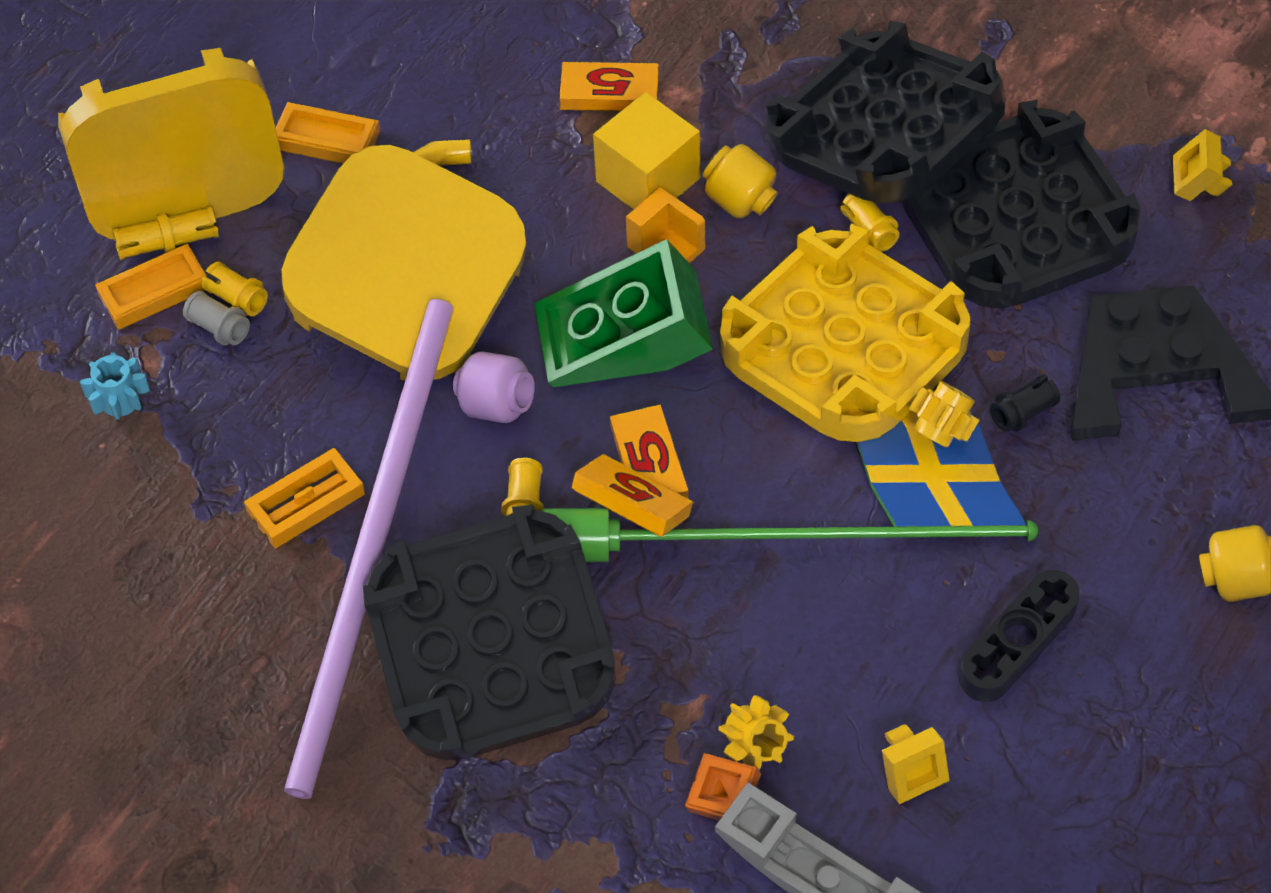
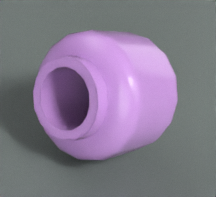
M480 351L471 355L463 366L457 370L453 380V390L457 396L460 408L467 416L500 423H510L517 419L521 413L526 412L531 406L534 398L535 383L533 376L528 372L526 365L521 359Z

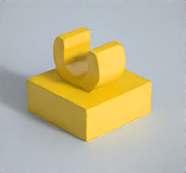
M1204 129L1173 155L1175 195L1191 201L1204 190L1211 195L1219 196L1232 186V180L1223 177V171L1231 166V160L1222 154L1221 136Z
M904 724L885 733V738L891 744L890 747L882 750L888 790L899 804L950 781L944 740L933 727L914 735L912 730Z

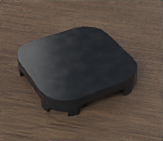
M889 21L888 31L871 32L857 37L855 29H851L839 37L842 53L791 99L775 94L766 105L768 112L766 130L776 160L787 168L863 200L876 203H890L918 196L947 173L998 124L1005 114L1006 97L1002 78L996 69L995 59L981 52L970 62L909 39L905 23Z
M1037 100L1018 103L1017 116L998 122L983 139L933 186L918 196L902 201L907 216L947 281H952L965 293V299L979 306L992 308L1020 305L1106 273L1124 263L1134 249L1141 209L1135 193L1128 196L1124 195L1084 136L1086 121L1074 110L1067 116L1056 110L1037 108Z
M533 505L512 507V515L407 545L403 539L385 548L386 554L372 569L367 585H363L364 607L368 612L394 709L393 713L407 740L423 754L445 761L471 758L577 726L596 716L610 699L616 681L612 645L580 540L571 524L567 525L556 515L536 510Z

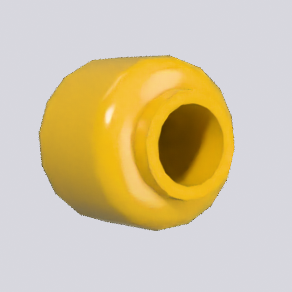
M744 144L737 145L732 149L725 145L713 157L702 174V177L707 180L704 189L705 194L737 219L748 216L752 211L759 216L762 215L778 195V192L772 188L777 176L776 169Z
M1250 525L1213 533L1209 540L1210 553L1199 554L1205 587L1217 585L1219 595L1227 602L1270 595L1271 536H1267L1266 531L1259 525Z

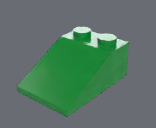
M668 239L534 303L547 379L553 388L668 371L713 350L696 270Z

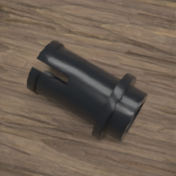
M1040 375L1034 381L1011 394L1009 392L998 394L995 402L990 406V413L993 421L1002 431L1008 432L1012 430L1018 432L1026 426L1027 420L1059 404L1060 393L1052 379L1048 381L1047 375Z

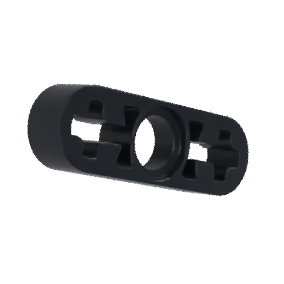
M1057 570L1044 571L1038 574L964 654L961 662L959 682L961 688L969 697L981 702H991L1001 698L1073 619L1078 606L1080 590L1077 582L1070 575ZM1056 592L1062 594V603L1057 600L1052 602L1045 610L1044 617L1042 618L1038 612L1041 610L1044 594L1049 597L1053 596ZM1013 625H1023L1034 633L1036 639L1029 645L1017 646L1006 639L1004 631ZM997 652L1002 658L997 664L995 678L989 675L982 680L976 678V669L978 668L982 671L987 669L995 660Z

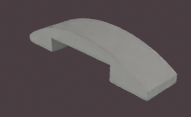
M750 783L745 785L715 826V832L728 845L788 893H921L898 877L895 878L892 884L804 829L795 823L797 813Z

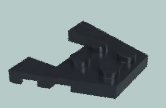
M1194 285L1092 296L1071 438L1072 441L1119 436L1122 423L1113 391L1115 389L1215 379L1228 424L1271 420V392Z

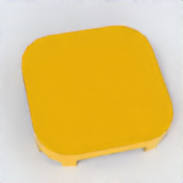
M221 48L201 50L204 62L202 67L104 94L99 79L80 86L83 96L70 106L66 113H58V123L88 221L97 233L114 240L112 232L114 228L119 229L156 220V215L166 213L170 217L204 209L207 206L212 207L216 219L256 206L277 190L283 180L284 164L270 101L259 70L252 59L246 63L243 60L224 57Z
M369 146L352 154L338 169L290 247L281 269L284 299L293 314L294 321L308 332L313 327L400 372V379L404 381L408 373L428 302L432 299H440L450 303L454 310L433 380L441 379L453 372L456 373L471 356L473 348L516 275L519 276L526 249L524 224L515 208L501 197L409 150L396 146Z
M852 223L850 231L829 230L816 233L815 228L811 226L797 235V249L743 299L739 300L732 295L722 309L720 353L725 366L738 379L818 432L839 441L862 442L879 438L893 429L911 411L909 408L921 387L932 390L958 365L967 351L970 314L964 303L965 293L952 281L943 289H940L869 245V230Z

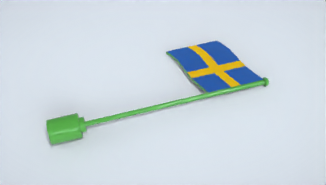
M912 410L893 429L881 437L856 442L870 486L894 527L672 529L666 535L660 537L647 529L620 530V519H609L608 508L543 509V512L556 515L567 525L571 524L580 540L586 563L609 562V551H620V540L1026 536V540L1029 542L1038 535L1037 525L1031 520L1024 521L1000 482L982 430L978 424L967 442L954 437L949 447H944L914 429V425L919 417Z

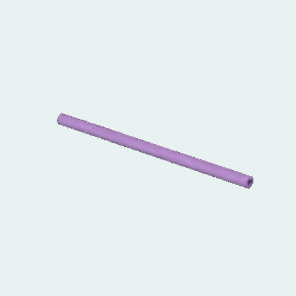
M432 299L427 305L284 787V792L293 797L310 799L313 794L366 612L363 585H367L372 569L381 560L454 310L453 306L444 300Z

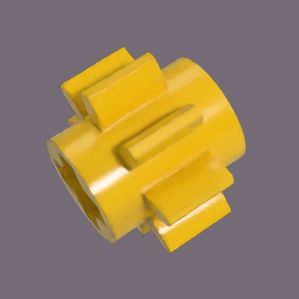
M940 381L935 391L921 387L909 408L917 413L919 417L914 425V429L944 447H949L954 437L967 442L980 419L971 415L970 412L975 400L943 381Z
M758 695L753 696L750 705L739 707L732 703L730 705L732 712L728 716L726 724L719 726L718 729L731 742L726 746L724 753L736 762L743 759L744 764L757 767L758 770L762 766V761L774 760L781 763L783 761L781 754L784 752L787 743L794 740V736L788 733L782 724L788 718L789 713L777 705L770 707L769 702Z

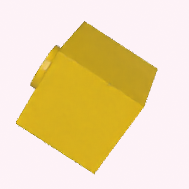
M644 92L593 134L596 182L633 210L659 187L678 198L700 179V131L647 92Z

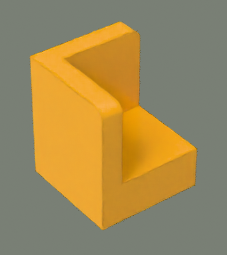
M661 187L626 216L627 248L636 254L666 239L670 241L689 264L705 250V219Z

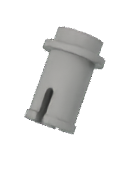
M203 291L192 293L184 304L183 316L191 323L194 322L213 333L216 342L223 346L229 344L238 345L249 332L250 321L246 318L245 312L237 306L228 308L207 296Z

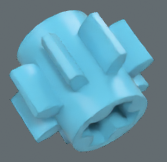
M113 352L108 356L98 359L96 362L91 361L89 363L91 378L81 380L80 385L85 398H89L90 406L95 415L104 410L108 415L114 416L115 420H119L121 416L141 409L139 394L149 392L150 387L146 375L141 372L137 358L133 357L126 361L123 357L117 356Z

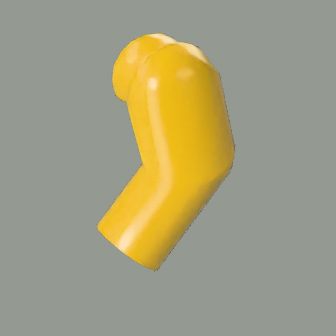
M470 139L433 141L413 152L439 166L472 164Z

